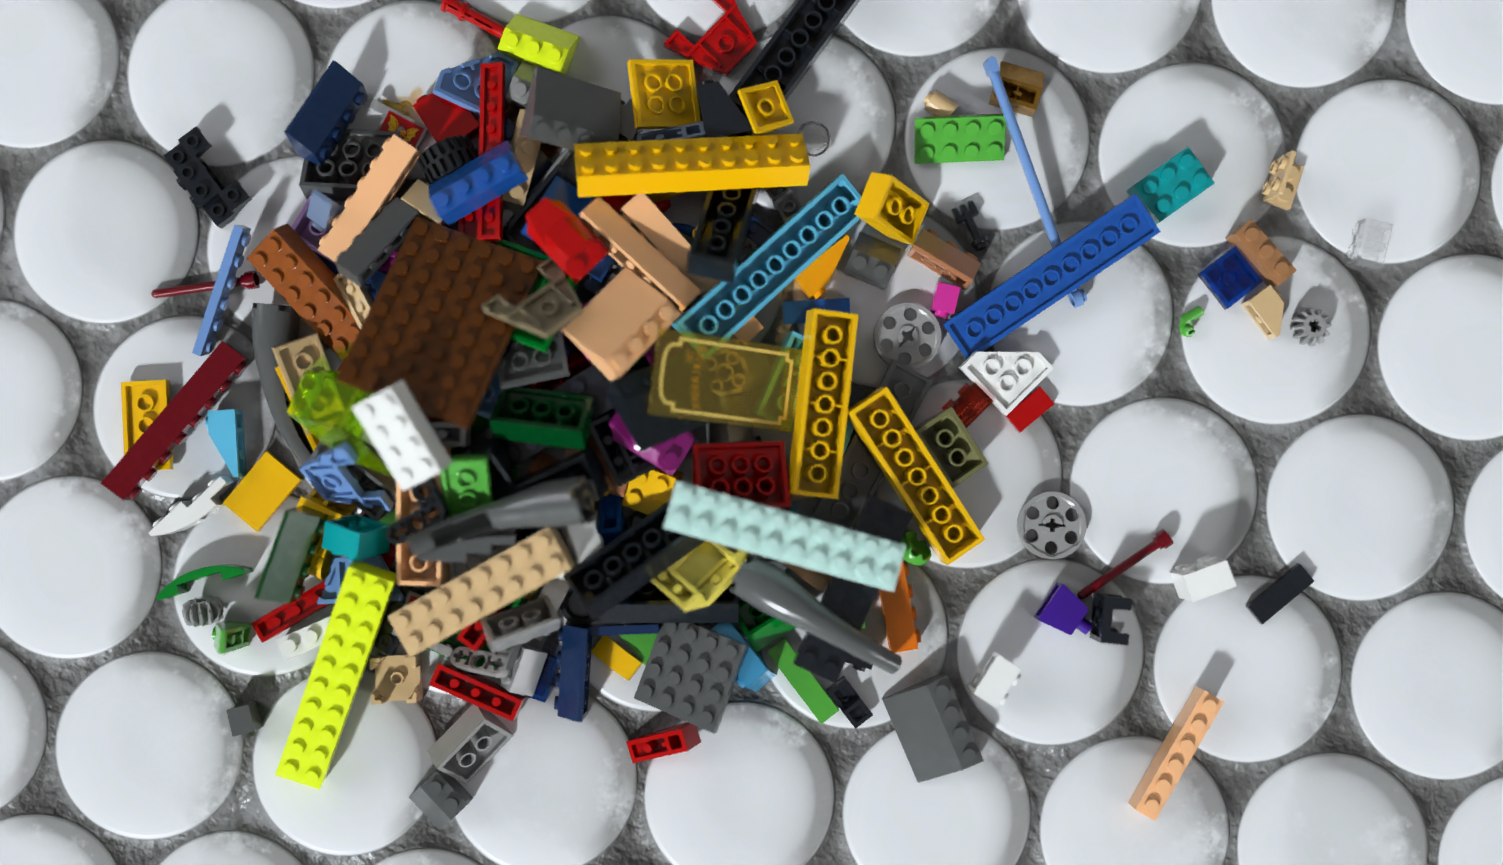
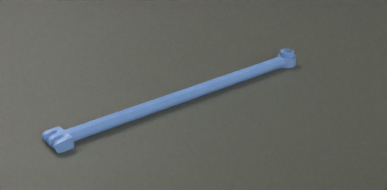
M991 56L984 61L983 67L987 77L991 80L1053 249L1061 243L1002 82L999 64L996 57ZM1077 288L1068 294L1074 308L1084 305V302L1087 301V296L1083 289Z

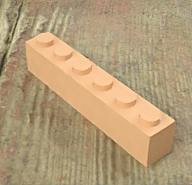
M394 134L384 142L382 146L383 151L379 157H375L372 160L370 171L359 180L357 184L358 189L355 194L348 197L344 204L345 209L341 215L339 214L334 218L332 229L319 242L320 247L318 251L334 262L342 251L348 249L353 239L363 233L369 222L379 216L384 206L392 201L422 154Z
M597 197L581 211L578 219L604 243L605 247L610 251L609 255L623 268H628L665 296L681 314L696 300L701 293L697 285L681 273L677 266L668 261L658 249H655L642 234L629 225L628 221L616 213L607 202Z
M1195 686L1128 804L1154 821L1157 819L1224 701Z

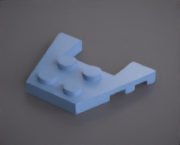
M348 442L303 462L299 469L326 501L350 505L353 501L360 502L367 508H373L374 505L383 506L382 509L385 511H391L394 506L393 501L384 490L364 491L358 484L357 479L347 470L346 465L355 464L358 459V455Z

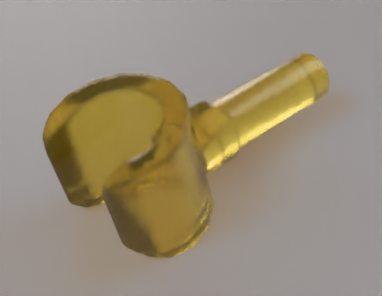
M382 100L383 104L400 110L405 116H409L410 113L403 111V107L406 105L413 107L406 100L401 103Z

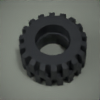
M453 136L443 139L426 149L420 155L418 163L428 183L432 184L479 157L468 136Z

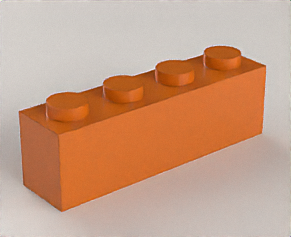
M903 559L894 592L879 589L889 650L895 653L918 649V643L921 642L919 629H915L914 620H917L915 606L911 607L910 598L913 597L912 586L907 584L906 575H909L908 563L903 562Z

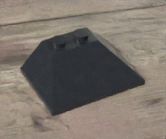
M616 410L593 421L591 433L617 486L620 487L657 467L612 440V430L609 423L616 413ZM696 436L689 451L693 450V444H699Z

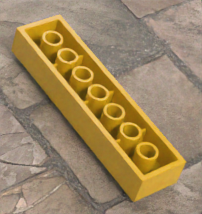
M815 308L806 312L788 473L790 494L838 499L858 314Z
M879 387L848 408V420L907 511L913 514L912 519L940 562L949 565L985 540L887 387Z

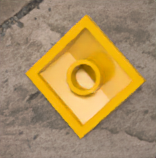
M777 80L737 91L754 134L770 133L794 123Z

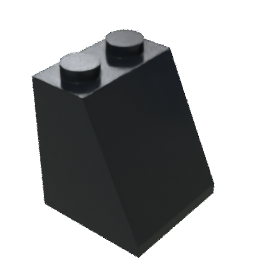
M705 80L696 86L706 138L752 136L750 123L719 81Z

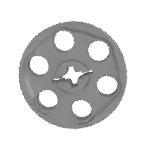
M900 303L890 307L880 316L874 328L873 342L879 357L886 364L890 365L892 360L898 361L899 354L905 352L911 358L910 363L905 366L915 370L928 364L937 354L941 345V328L936 317L927 308L916 303ZM908 308L914 309L916 312V318L912 321L904 317V311ZM886 317L894 318L896 325L893 329L884 327L883 320ZM930 322L933 324L934 331L932 334H925L922 331L923 323ZM915 326L911 335L912 342L908 340L899 347L904 338L902 332L907 333ZM883 339H889L893 343V348L890 351L886 352L881 349L880 343ZM922 344H927L931 347V354L927 357L919 353V347Z
M1042 492L1028 499L1022 506L1017 518V531L1022 544L1034 555L1046 559H1060L1072 554L1081 545L1086 533V518L1081 506L1072 497L1061 492ZM1050 496H1054L1058 500V506L1055 509L1048 508L1046 504ZM1032 506L1038 510V516L1033 520L1029 519L1026 514L1027 509ZM1070 508L1075 509L1077 512V518L1074 521L1067 520L1065 516L1066 511ZM1053 519V523L1064 525V527L1053 528L1052 532H1050V528L1039 526V524L1049 523ZM1030 529H1034L1038 534L1034 542H1029L1026 539V532ZM1068 531H1073L1076 534V541L1072 544L1067 543L1065 540V534ZM1049 541H1053L1057 547L1053 554H1048L1045 551V545Z

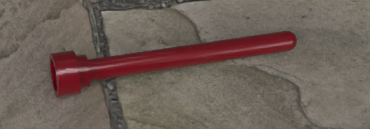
M255 270L245 272L240 277H237L235 287L242 286L249 290L259 288L260 279L258 273ZM216 281L155 289L151 292V295L154 298H163L211 291Z
M1164 529L1160 530L1155 534L1156 537L1153 538L1151 543L1080 590L1077 594L1078 598L1081 600L1085 599L1158 548L1160 550L1163 548L1167 549L1174 544L1173 540Z

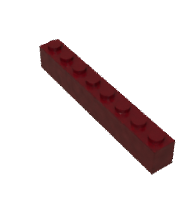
M222 341L100 484L122 500L135 499L142 492L141 486L146 480L149 482L157 474L156 468L161 462L164 464L173 455L172 449L176 445L180 446L187 439L188 435L186 433L190 428H195L200 424L203 419L201 415L216 405L218 395L221 392L225 393L232 386L233 382L231 380L235 375H241L248 366L246 362L249 359L228 343Z

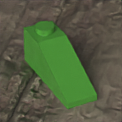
M234 621L216 623L212 631V638L217 652L225 654L249 646L251 623Z

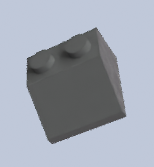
M860 232L843 274L885 290L896 266L901 248Z
M437 770L409 797L439 830L448 824L473 799L455 778L440 770Z

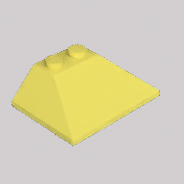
M705 541L653 578L651 582L684 612L707 607L733 583L732 580L743 562H746L749 552Z

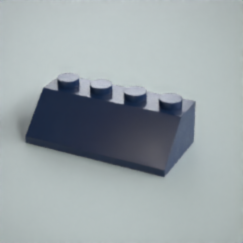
M334 60L284 131L297 155L319 166H322L325 160L330 158L333 148L337 142L342 140L344 132L354 122L356 114L366 104L368 98L363 83Z
M566 622L563 628L559 629V641L562 642V651H558L557 664H561L560 673L556 675V687H559V696H555L554 710H558V717L582 722L588 714L593 637L590 635V626L592 624L575 625Z

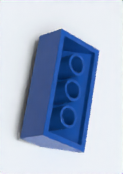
M506 140L430 184L429 198L438 216L451 225L529 179L510 142Z

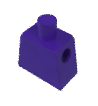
M1059 582L1056 583L1034 615L1035 619L1069 635H1072L1075 629L1086 635L1093 626V623L1084 618L1089 610L1088 607L1064 584Z

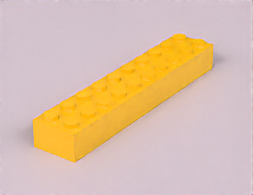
M803 133L574 144L578 197L807 186L810 172V161Z

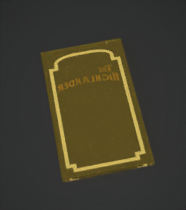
M658 328L648 414L786 432L793 431L802 356L801 349Z

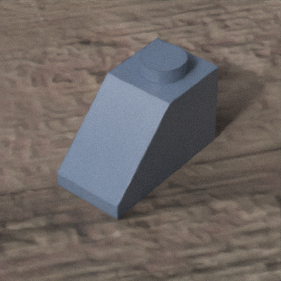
M314 189L311 194L306 217L313 221L311 225L319 231L324 232L326 229L330 232L333 227L332 222L334 218L339 214L341 215L345 208Z

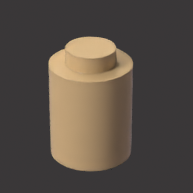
M938 90L934 93L930 91L923 101L926 105L924 110L934 116H952L959 105Z

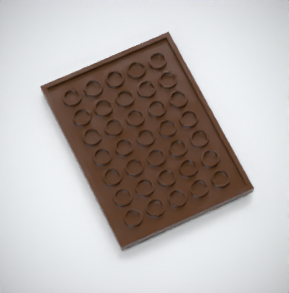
M415 217L336 380L339 383L371 395H375L403 380L423 414L469 430L516 328L515 325L483 312L482 305L497 294H500L513 307L530 297L540 276L537 266L543 263V261L485 240H477L476 237Z

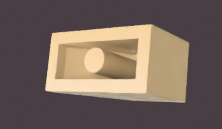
M1271 285L1261 288L1241 303L1267 339L1280 335L1284 309L1281 293Z

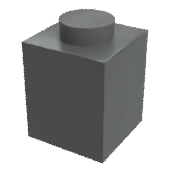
M257 701L237 705L226 710L232 736L250 737L256 735L255 731L263 727Z

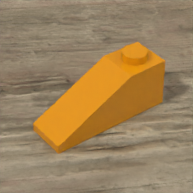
M848 235L822 253L794 279L809 300L813 297L818 299L827 292L825 288L828 286L849 242L850 237Z

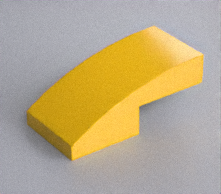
M603 635L591 651L597 658L628 681L631 680L643 664L629 650L620 646L609 635Z

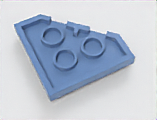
M496 52L488 57L474 59L451 69L450 67L443 69L439 73L432 93L480 115L481 63L503 62L505 64L506 99L507 91L519 62L500 52Z

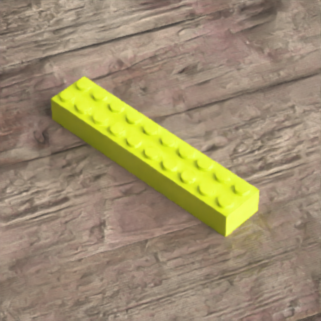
M362 561L352 562L349 565L281 756L276 776L320 790L330 769L396 585V573Z

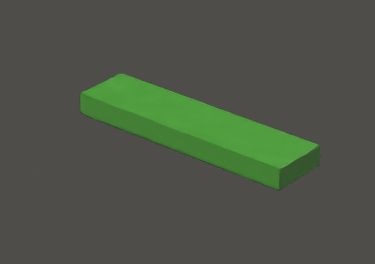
M785 637L766 651L821 724L839 711L813 674L793 664L796 652Z

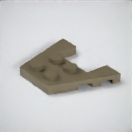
M551 258L537 266L539 274L549 282L547 285L516 307H513L500 294H497L482 305L483 312L546 339L583 313L582 305L571 285L568 284L564 272Z

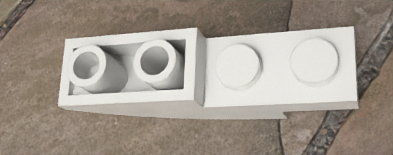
M229 476L213 478L208 483L209 487L204 492L195 495L191 501H178L169 508L170 512L165 517H161L153 523L152 526L154 528L149 534L151 536L172 534L193 527L206 520L224 506L219 498L235 482Z

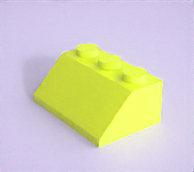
M516 14L505 27L498 50L519 63L524 61L566 76L580 36Z

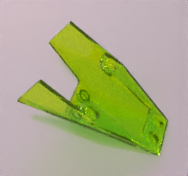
M305 370L286 413L329 449L348 442L358 455L355 464L394 478L387 464L362 442L361 438L365 428L352 407L373 395L339 383L336 380L339 371Z

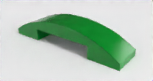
M224 564L196 569L178 577L164 587L156 596L157 601L189 592L186 583L218 573H221L223 580L251 573L253 570L251 567L237 564Z

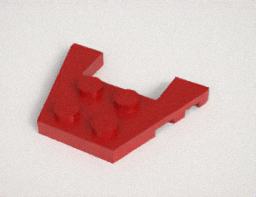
M712 0L725 14L695 45L676 30L663 43V46L678 55L693 60V62L727 77L757 46V41L738 9L735 0Z

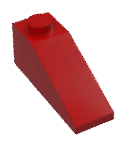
M686 722L630 739L626 743L632 762L636 763L689 751L701 743L697 727Z

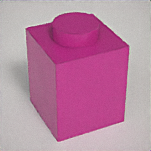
M938 282L935 285L929 311L935 312L934 316L940 318L952 316L955 313L961 287Z

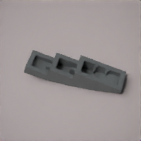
M518 533L467 537L418 556V561L466 563L469 560V553L491 554L493 552V545H516Z

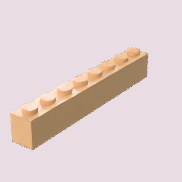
M645 194L635 195L619 210L622 214L621 217L626 219L629 225H632L655 249H658L668 261L677 266L681 273L697 285L701 290L697 297L698 299L719 282V280L687 274L688 253L691 245ZM753 316L729 340L734 345L745 346L764 327Z

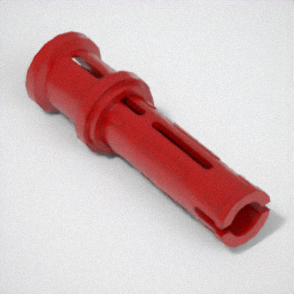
M443 0L440 10L442 12H449L457 16L459 21H468L501 39L506 26L472 9L470 3H463L460 0Z

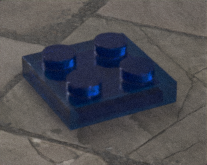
M1236 246L1232 247L1197 274L1224 310L1231 307L1263 282Z

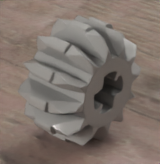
M1307 308L1305 311H1298V317L1292 318L1291 321L1295 326L1290 327V330L1296 331L1293 338H1300L1299 344L1304 345L1308 343V346H1315L1316 342L1318 344L1325 341L1324 337L1330 335L1326 328L1331 327L1332 324L1326 323L1329 316H1321L1322 310L1317 309L1314 311L1313 308Z
M216 596L194 598L182 605V615L188 626L211 625L223 618L224 608L220 598Z

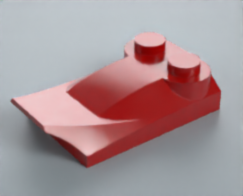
M544 197L526 214L527 234L575 284L610 253L604 243L562 201Z

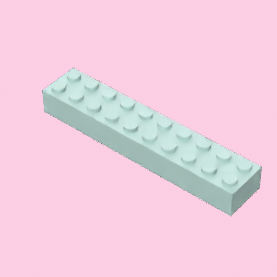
M679 481L675 482L663 524V529L892 592L895 590L906 547L903 544Z

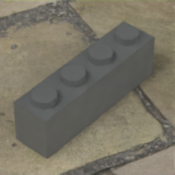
M397 197L391 203H387L379 216L369 222L363 233L353 239L348 249L338 255L335 263L339 273L362 288L403 243L415 217H419L418 211Z

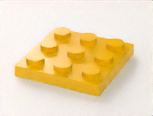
M630 59L627 61L635 129H666L701 121L693 60Z

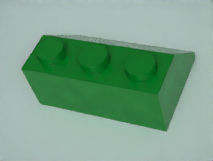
M743 599L739 601V625L756 651L761 650L795 628L763 613Z

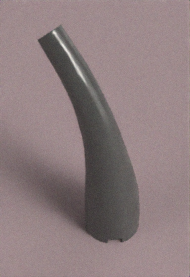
M253 303L252 342L263 392L279 431L293 454L303 464L314 451L274 368L278 366V363L272 351L273 347L298 339L300 315L291 306Z
M586 476L547 481L452 516L406 537V541L411 553L416 557L448 543L491 531L511 528L561 527L589 524L597 517L598 512H593L594 501H598V493L594 482L586 480Z
M752 553L751 557L753 560L749 564L744 561L732 580L736 583V586H732L730 591L758 610L806 631L890 674H894L899 670L902 663L900 655L882 646L834 614L788 573L766 558Z

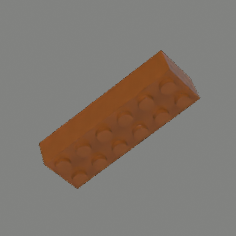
M289 224L274 228L246 259L343 361L348 355L360 328L333 280L336 275Z

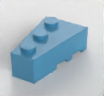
M718 623L711 629L714 632L748 645L736 682L742 688L746 686V688L757 692L777 675L768 668L761 655L756 653L734 623Z

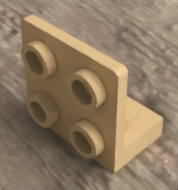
M1291 150L1272 162L1269 168V173H1271L1269 181L1265 183L1262 190L1264 195L1263 203L1285 210L1291 209L1304 170V166L1293 163L1297 151Z

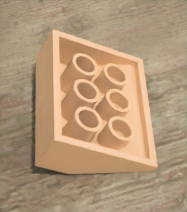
M625 267L583 308V313L570 321L562 331L610 381L620 378L681 313L665 296Z

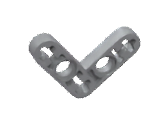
M517 644L508 650L495 653L482 650L474 652L468 647L460 646L452 651L450 662L460 670L504 678L511 672L522 644ZM464 655H465V656L469 659V661H467V660H465V659H460V660H459V658H460V657H464ZM485 657L484 665L476 667L477 661ZM494 663L495 665H499V666L502 665V664H504V665H503V667H499V668L497 669V668H495L492 664Z

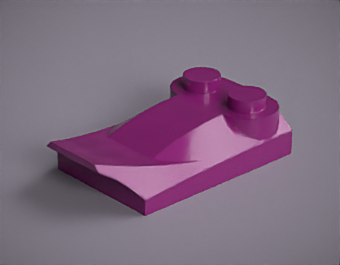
M617 412L609 423L612 430V440L669 475H673L680 466L695 439V435L689 431L644 452H640Z

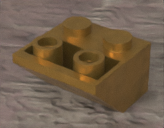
M1001 61L999 73L1013 112L1031 117L1037 110L1043 89L1044 73ZM993 89L988 105L1000 108Z

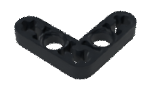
M433 477L410 487L421 508L387 528L386 538L391 544L398 545L407 542L406 537L448 518V505ZM423 485H428L431 488V495L428 498L424 497L421 493ZM435 508L441 509L439 516L437 515L431 518L427 516L428 514L434 512ZM415 516L422 519L423 525L420 529L414 528L412 524ZM405 527L408 530L400 534V537L394 536L397 530L404 529Z

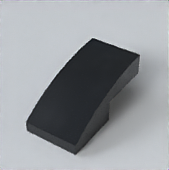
M844 676L838 679L836 684L833 683L826 689L855 729L873 716V713Z

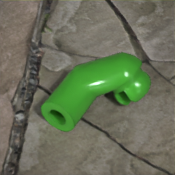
M1196 306L1180 317L1179 332L1182 336L1191 337L1194 335L1193 322L1204 315V311L1200 306Z

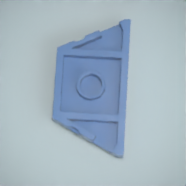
M382 555L375 556V558H365L362 561L390 571ZM348 557L334 558L331 572L324 583L326 585L322 596L318 598L317 604L336 603L347 569L353 562ZM395 585L390 601L404 600L398 585Z

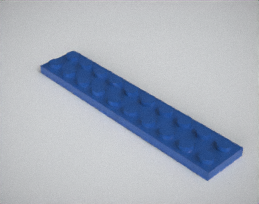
M1133 194L942 324L967 359L974 351L986 350L1161 231L1137 194Z

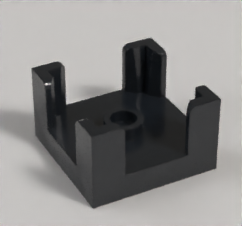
M1093 593L1091 623H1093V626L1090 630V638L1100 643L1129 645V634L1118 633L1117 629L1111 628L1113 609L1131 610L1132 599L1124 598L1122 595Z

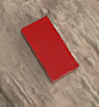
M1038 387L1005 417L1021 433L1055 403L1041 387Z

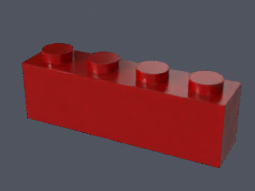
M446 660L438 663L429 683L430 686L512 722L518 717L526 699L525 695L510 693L500 684L473 672L460 670Z

